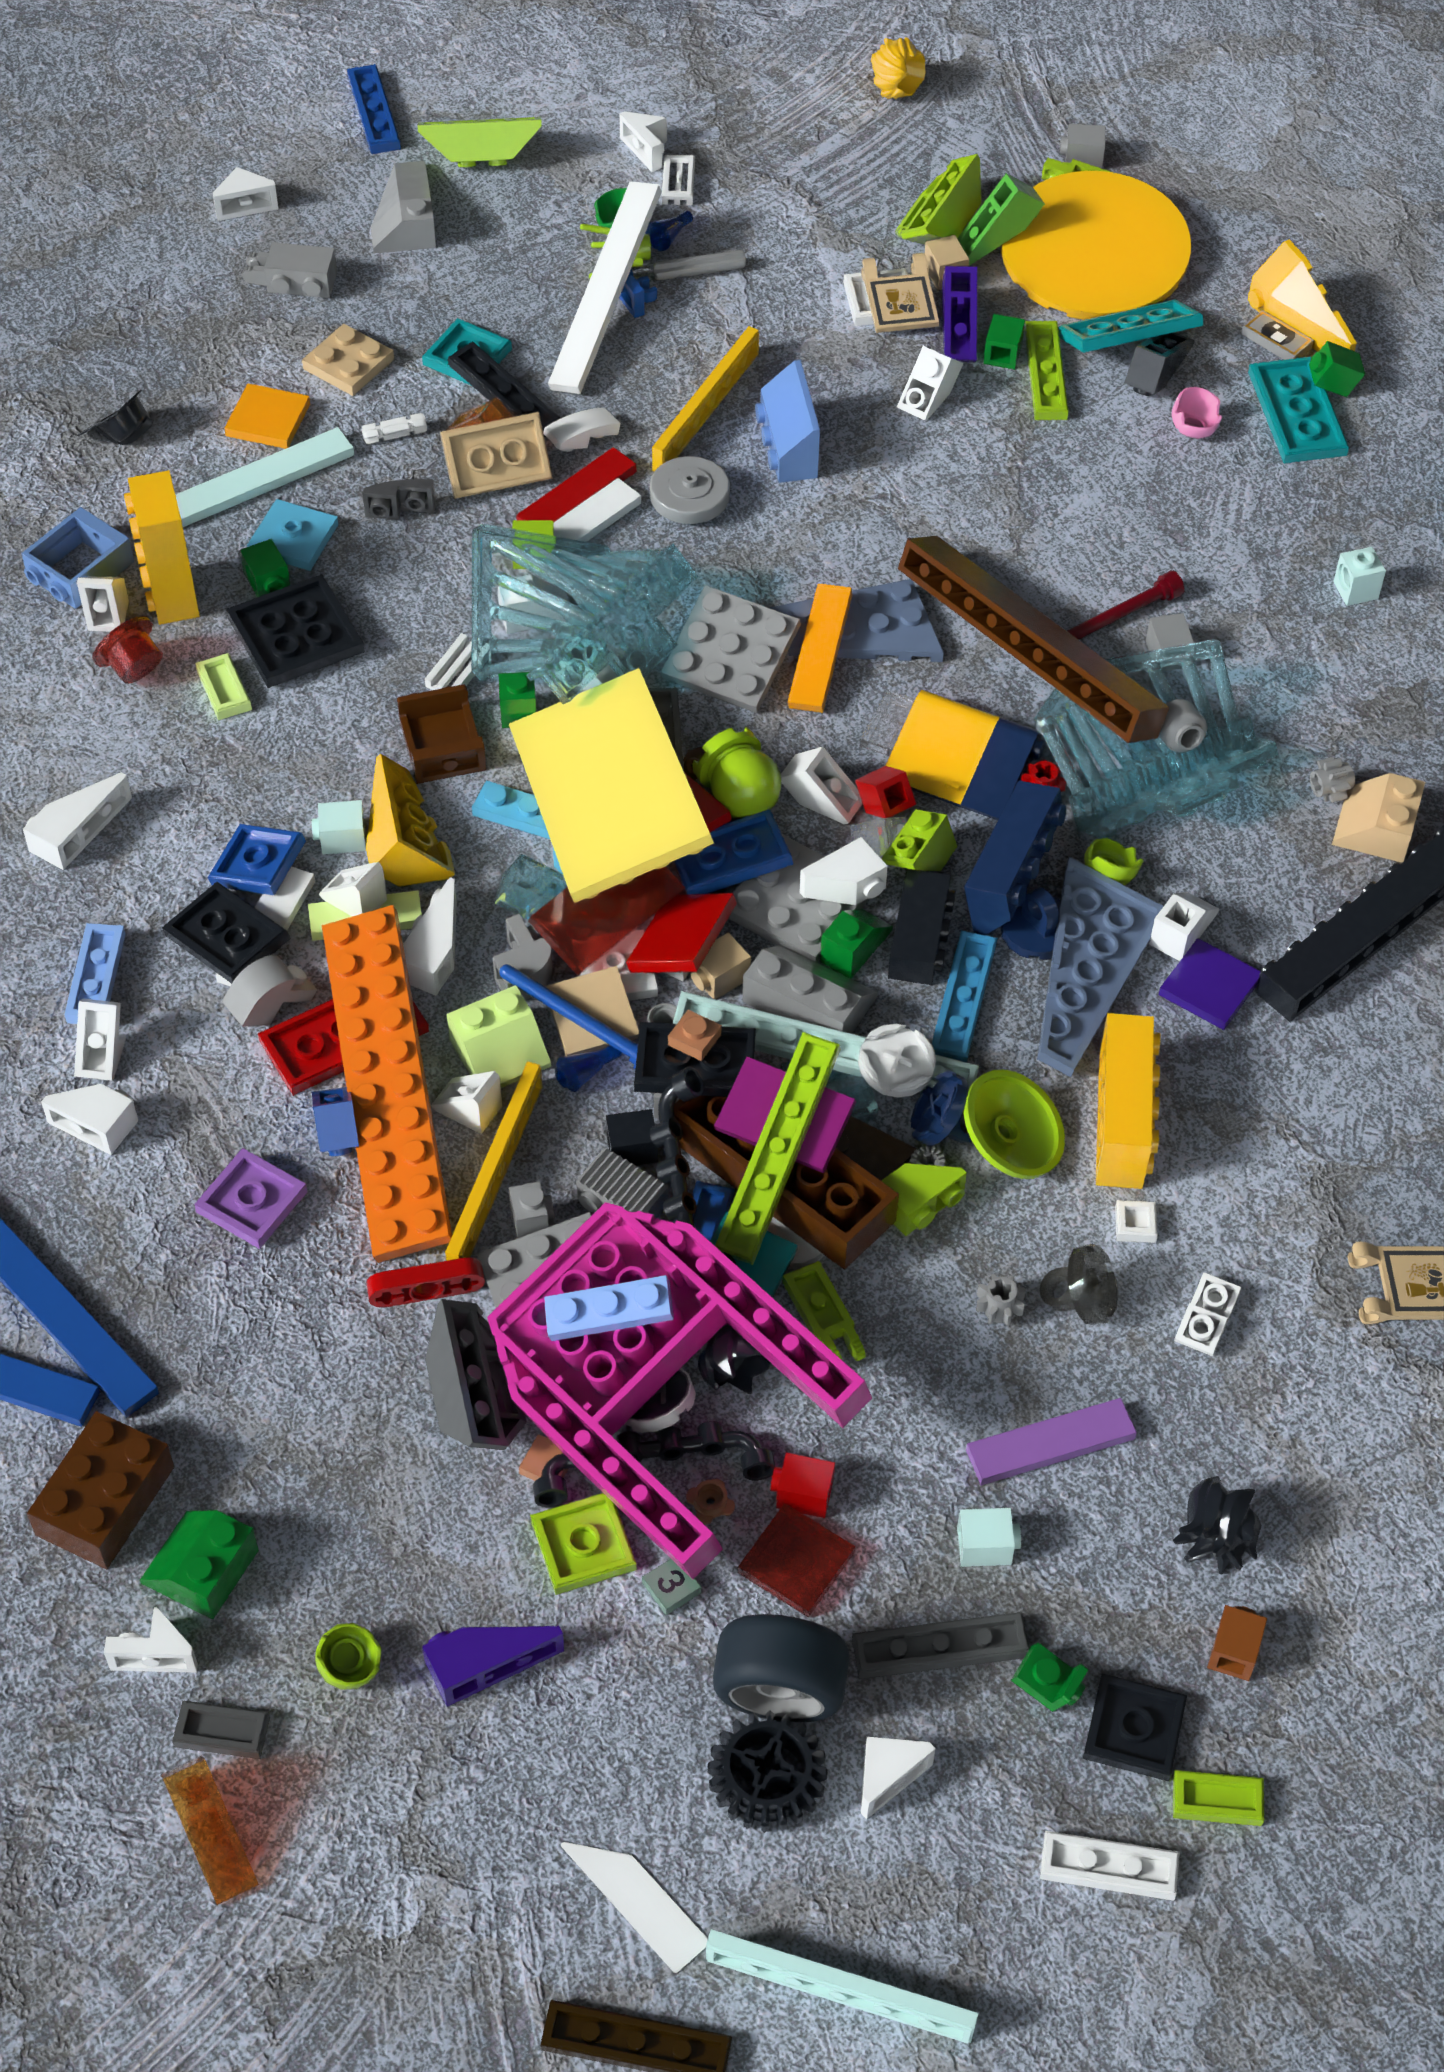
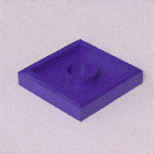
M1197 938L1161 985L1158 995L1225 1030L1260 982L1259 974L1261 971Z

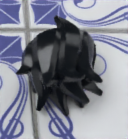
M728 1323L703 1345L698 1360L700 1375L707 1385L717 1390L728 1382L747 1394H752L753 1377L766 1372L772 1365L770 1361Z
M1219 1476L1202 1480L1190 1492L1187 1504V1525L1179 1528L1180 1534L1173 1539V1542L1175 1544L1196 1542L1184 1557L1186 1562L1198 1560L1213 1553L1214 1558L1217 1560L1219 1573L1222 1575L1230 1561L1236 1569H1242V1555L1245 1551L1253 1559H1257L1256 1545L1261 1522L1258 1516L1250 1509V1502L1255 1490L1239 1489L1227 1491L1220 1482Z

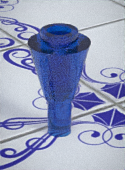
M686 210L676 217L650 222L645 234H649L651 246L659 251L667 250L682 228L693 221V215L690 211Z
M609 1045L599 1051L559 1057L555 1068L556 1079L562 1087L568 1088L572 1092H577L605 1064L620 1058L622 1052Z

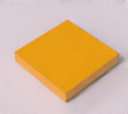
M247 383L224 428L225 435L227 437L286 449L290 446L310 406V398L307 395Z

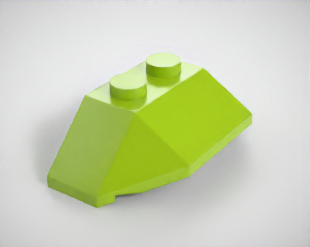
M541 116L418 122L417 124L418 132L450 162H457L458 167L476 166V161L487 160L489 166L507 165V159H513L542 126Z
M978 154L953 159L946 166L947 170L937 176L920 194L895 230L898 237L924 245L927 241L955 235L957 238L981 204V171Z

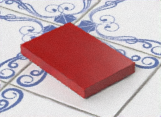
M734 894L667 895L626 961L630 973L697 972L737 905Z

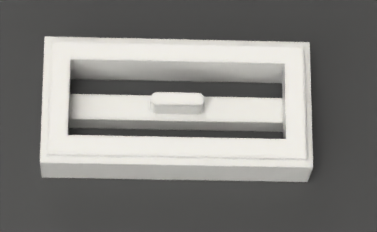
M665 155L662 204L668 205V200H674V205H680L681 200H687V205H693L694 155ZM671 163H677L675 191H669ZM683 163H689L687 191H681Z
M461 633L427 675L425 687L431 690L447 687L453 678L459 675L464 664L474 653L476 654L452 685L465 684L467 686L492 654L491 645L485 643L482 647L479 645V640L473 638L471 641H468L467 635Z

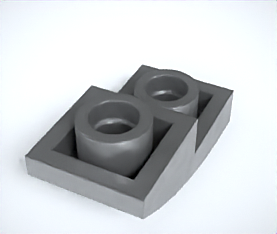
M433 479L388 481L363 488L362 492L365 517L399 520L401 510L434 513L436 506Z

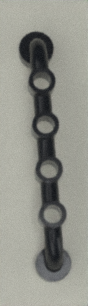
M686 1067L673 1073L671 1078L672 1084L667 1086L662 1093L658 1104L660 1123L650 1128V1137L655 1146L665 1148L666 1160L657 1164L656 1171L662 1183L665 1185L671 1184L673 1197L664 1200V1213L672 1222L676 1220L685 1222L695 1228L693 1214L697 1210V1205L694 1197L688 1191L686 1177L690 1173V1167L681 1153L679 1140L683 1137V1130L678 1120L675 1119L674 1105L678 1098L687 1102L701 1096L704 1087L699 1073L692 1067ZM722 1252L736 1265L735 1260L730 1254Z
M707 1421L700 1424L697 1428L698 1435L682 1437L681 1430L678 1427L670 1426L657 1431V1440L640 1442L639 1434L632 1431L620 1433L615 1438L639 1463L643 1459L660 1457L665 1461H673L681 1458L686 1453L702 1452L704 1455L713 1456L722 1453L725 1448L739 1447L746 1451L740 1458L742 1473L746 1479L752 1481L767 1479L773 1475L775 1468L772 1451L762 1448L760 1442L753 1435L743 1431L723 1432L721 1423L717 1421ZM564 1453L555 1455L547 1461L542 1470L541 1477L533 1483L534 1500L538 1506L546 1508L556 1507L565 1503L568 1499L566 1480L558 1476V1474L563 1469L577 1467Z

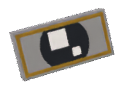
M1261 310L1244 324L1241 333L1284 360L1303 357L1312 349L1314 342L1313 339L1264 310Z

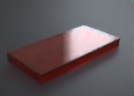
M667 867L651 870L635 877L629 883L616 885L600 892L594 898L584 899L577 903H574L567 887L531 915L528 922L567 965L580 976L682 893L685 887Z

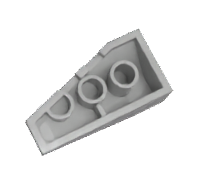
M425 161L394 163L371 225L373 253L436 248L434 217Z

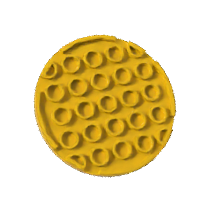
M1107 171L1070 172L1049 178L1033 186L1045 205L1026 230L1001 245L1003 262L1009 276L1015 284H1019L1028 293L1027 296L1046 309L1052 307L1066 312L1068 317L1082 320L1156 304L1159 301L1164 302L1178 288L1180 281L1187 272L1191 255V237L1187 223L1173 202L1156 188L1143 181Z

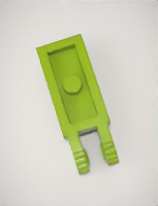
M820 1261L783 1275L782 1283L808 1330L841 1360L842 1356L833 1340L842 1336L844 1337L846 1347L855 1361L864 1359L866 1353L854 1329L855 1323Z

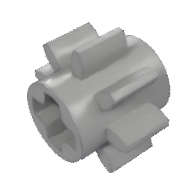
M1334 757L1317 761L1319 770L1312 771L1310 774V784L1314 794L1317 797H1323L1325 802L1330 800L1331 803L1347 799L1346 790L1352 789L1355 786V775L1350 764L1347 762L1342 763L1341 758L1334 759Z
M992 1274L988 1286L985 1284L978 1285L977 1296L980 1299L977 1300L976 1311L985 1312L988 1324L996 1322L1005 1323L1009 1326L1014 1314L1022 1316L1024 1313L1025 1304L1022 1301L1024 1300L1026 1290L1024 1287L1017 1288L1013 1281V1276L1007 1278L997 1277L995 1274Z

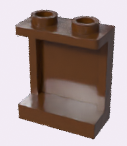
M465 684L421 693H412L397 698L399 722L416 784L487 770L482 736H478Z

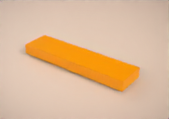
M817 584L788 698L790 709L823 713L853 595L851 587Z

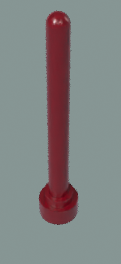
M1170 570L1157 578V581L1154 582V587L1067 630V632L1080 640L1158 599L1172 601L1183 595L1185 592L1184 583L1176 571Z

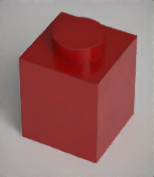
M883 766L855 780L867 814L888 819L916 805L906 771Z
M786 1452L783 1467L775 1466L771 1480L770 1491L777 1492L776 1508L826 1518L834 1482L835 1462Z

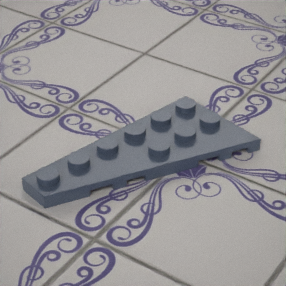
M907 579L852 591L853 595L837 658L876 659L879 655L898 656L900 661H911L912 656L930 657V662H943L944 652L913 580ZM814 599L770 607V609L800 619L801 626L788 650L789 656L800 655Z
M1071 857L1068 858L1065 867L1037 1060L1069 1077L1072 1076L1107 1013L1148 945L1155 917L1164 907Z

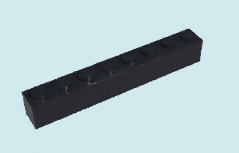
M1444 825L1439 828L1433 839L1427 844L1420 843L1417 845L1408 859L1402 863H1394L1377 883L1375 881L1370 882L1357 899L1353 902L1346 901L1343 903L1335 916L1329 921L1322 920L1312 930L1310 936L1302 942L1300 940L1295 941L1282 958L1278 961L1271 960L1259 974L1261 980L1257 995L1291 1022L1444 900Z

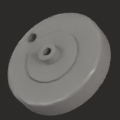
M695 456L678 457L663 463L652 474L650 479V500L655 510L671 521L683 524L703 523L717 517L726 509L730 500V480L725 470L711 460Z

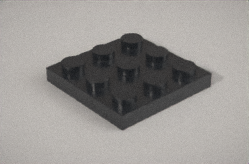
M322 574L226 609L228 620L267 688L365 652L363 641Z

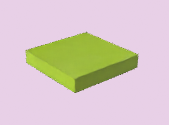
M604 1493L530 1515L531 1524L555 1595L637 1570V1564L617 1507Z

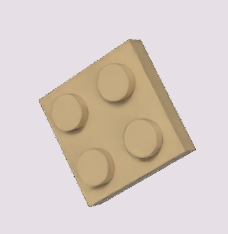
M342 324L302 359L303 369L354 396L394 361V350L350 326Z

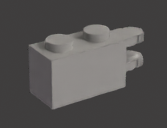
M272 242L269 253L251 252L248 254L245 262L247 267H244L241 277H243L245 282L267 286V292L330 298L337 275L335 249Z

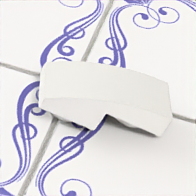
M604 407L593 408L570 414L551 423L544 428L543 434L557 449L570 452L573 449L588 448L590 437L603 438L604 436L618 435L621 423Z
M1203 1272L1174 1341L1213 1356L1237 1302L1241 1287Z

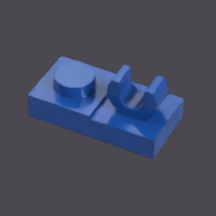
M631 268L619 299L633 317L637 318L645 315L644 302L649 303L657 299L656 286L649 287L648 276L640 277L636 280Z

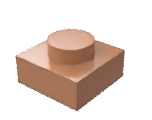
M687 1010L668 1035V1045L702 1061L721 1036L722 1025L691 1010Z

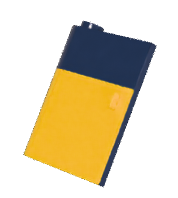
M921 690L913 703L886 766L906 771L911 789L998 821L1021 777L1025 765L1032 763L1034 759L1040 760L1046 740L1041 739L1042 732Z

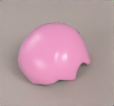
M1196 386L1185 388L1179 393L1172 408V419L1175 427L1186 437L1195 439L1210 437L1217 430L1222 419V415H1219V398L1207 389Z

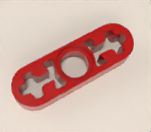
M471 1257L383 1271L370 1276L366 1281L369 1303L375 1307H391L467 1294L479 1290L485 1284L481 1261Z

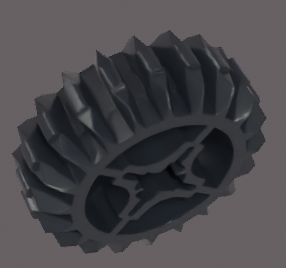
M771 1710L766 1713L765 1721H759L757 1715L752 1712L749 1714V1725L747 1726L740 1720L735 1719L732 1723L733 1733L722 1730L719 1734V1741L722 1745L712 1746L711 1757L714 1760L710 1761L707 1767V1773L713 1776L709 1780V1789L711 1792L719 1793L716 1796L717 1806L721 1808L730 1805L728 1818L731 1821L738 1818L741 1814L744 1815L743 1826L746 1829L753 1825L754 1820L761 1821L760 1827L764 1833L769 1830L770 1822L776 1821L777 1827L781 1831L786 1829L787 1817L800 1824L803 1821L802 1809L811 1813L816 1809L814 1798L823 1797L825 1786L821 1782L827 1780L828 1769L821 1766L825 1763L824 1750H815L818 1747L819 1741L817 1736L805 1737L807 1726L804 1722L794 1728L790 1727L791 1717L789 1714H786L781 1722L774 1721V1713ZM767 1744L766 1747L760 1750L748 1749L755 1745ZM784 1748L789 1750L798 1759L804 1774L795 1771V1766L783 1759L782 1753ZM774 1758V1770H770L768 1775H765L761 1784V1773H764L767 1767H770ZM731 1769L741 1772V1777L746 1778L752 1783L751 1795L738 1786L732 1776ZM775 1792L787 1793V1795L780 1798L767 1799L768 1796Z

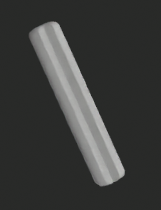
M743 250L658 261L653 265V273L655 279L659 281L743 269L746 265V257Z

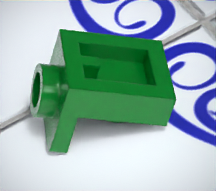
M1037 1642L1031 1646L1010 1681L1053 1712L1066 1704L1072 1706L1076 1703L1086 1688V1684L1082 1680L1089 1669L1082 1663L1074 1668L1070 1667Z

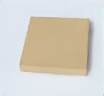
M617 966L545 986L628 1039H638L639 1030ZM550 1008L566 1059L611 1047V1045Z

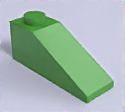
M1007 173L1004 175L957 238L969 258V266L1026 230L1033 219L1037 217L1045 203L1032 186Z

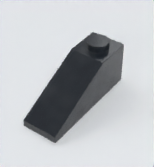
M1173 332L1151 337L1137 345L1124 383L1133 386L1134 392L1145 396H1151L1161 391L1185 359L1195 340Z

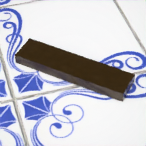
M550 2000L540 2048L542 2051L646 2072H726L732 2036Z

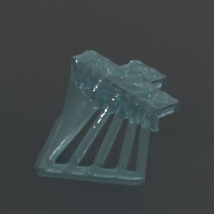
M481 524L472 531L471 671L480 681L499 677L498 674L530 671L526 675L528 679L532 681L542 677L562 704L570 702L608 664L618 677L639 668L643 678H645L678 645L657 617L699 576L674 543L663 549L611 551L606 545ZM498 552L569 593L579 606L503 572H498L492 564V553ZM500 586L560 613L566 622L497 605L492 600V587ZM499 619L549 632L556 639H497L491 633V620ZM542 653L491 664V654Z
M1214 639L1105 659L1128 677V673L1143 670L1148 672L1161 701L1165 704L1177 698L1161 667L1180 665L1195 707L1206 719L1208 727L1205 738L1195 749L1182 753L1172 751L1159 736L1153 740L1161 752L1149 749L1143 741L1133 743L1125 741L1139 760L1134 759L1116 733L1056 688L1034 718L1037 733L1043 735L1072 793L1068 798L1077 830L1094 835L1097 838L1111 837L1118 832L1117 829L1127 824L1133 825L1144 822L1148 818L1147 815L1158 810L1175 814L1177 817H1184L1195 813L1197 807L1205 803H1215L1224 800L1227 797V793L1239 788L1238 773L1261 768L1266 765V760L1279 755L1275 741L1255 736L1250 716L1239 719L1221 643L1219 640ZM1210 659L1226 724L1221 728L1217 726L1195 661ZM1056 723L1090 787H1084L1056 731ZM1092 726L1097 731L1099 736L1102 738L1104 743L1107 745V747L1112 752V754L1117 759V761L1123 769L1117 768L1112 758L1108 754L1107 750L1103 746L1102 742L1098 738L1097 734L1093 730ZM1083 741L1087 745L1088 749L1092 753L1093 757L1097 761L1098 765L1102 769L1107 779L1101 777Z

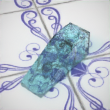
M520 854L502 874L494 901L495 904L515 914H520L521 917L607 934L611 931L618 905L617 900L601 892L594 898L574 903L562 873L523 854Z

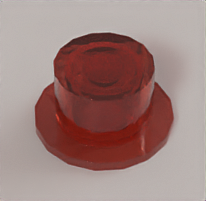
M138 616L117 626L97 645L92 655L93 662L99 667L111 666L125 684L142 679L153 671L163 658L162 651L149 636L153 623L146 616Z

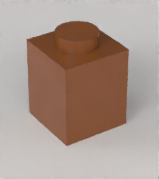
M1225 1605L1207 1668L1249 1681L1256 1664L1267 1618L1258 1615L1254 1610L1244 1606L1231 1607Z

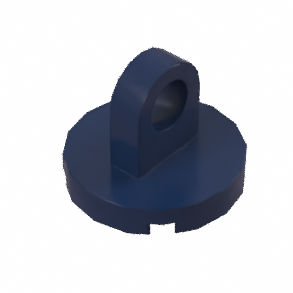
M1041 887L1027 893L1023 905L1017 907L1012 919L1001 926V935L1008 948L1025 958L1034 956L1039 957V960L1051 959L1060 900L1051 896L1048 891Z
M948 1070L940 1073L934 1078L939 1082L933 1088L927 1086L920 1094L914 1106L910 1122L911 1128L915 1129V1131L911 1134L914 1139L928 1146L938 1144L946 1136L960 1143H970L972 1140L969 1134L963 1132L960 1127V1120L964 1114L963 1110L968 1096V1083L964 1077Z

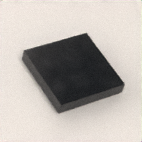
M1102 1673L1083 1759L1169 1781L1187 1695Z

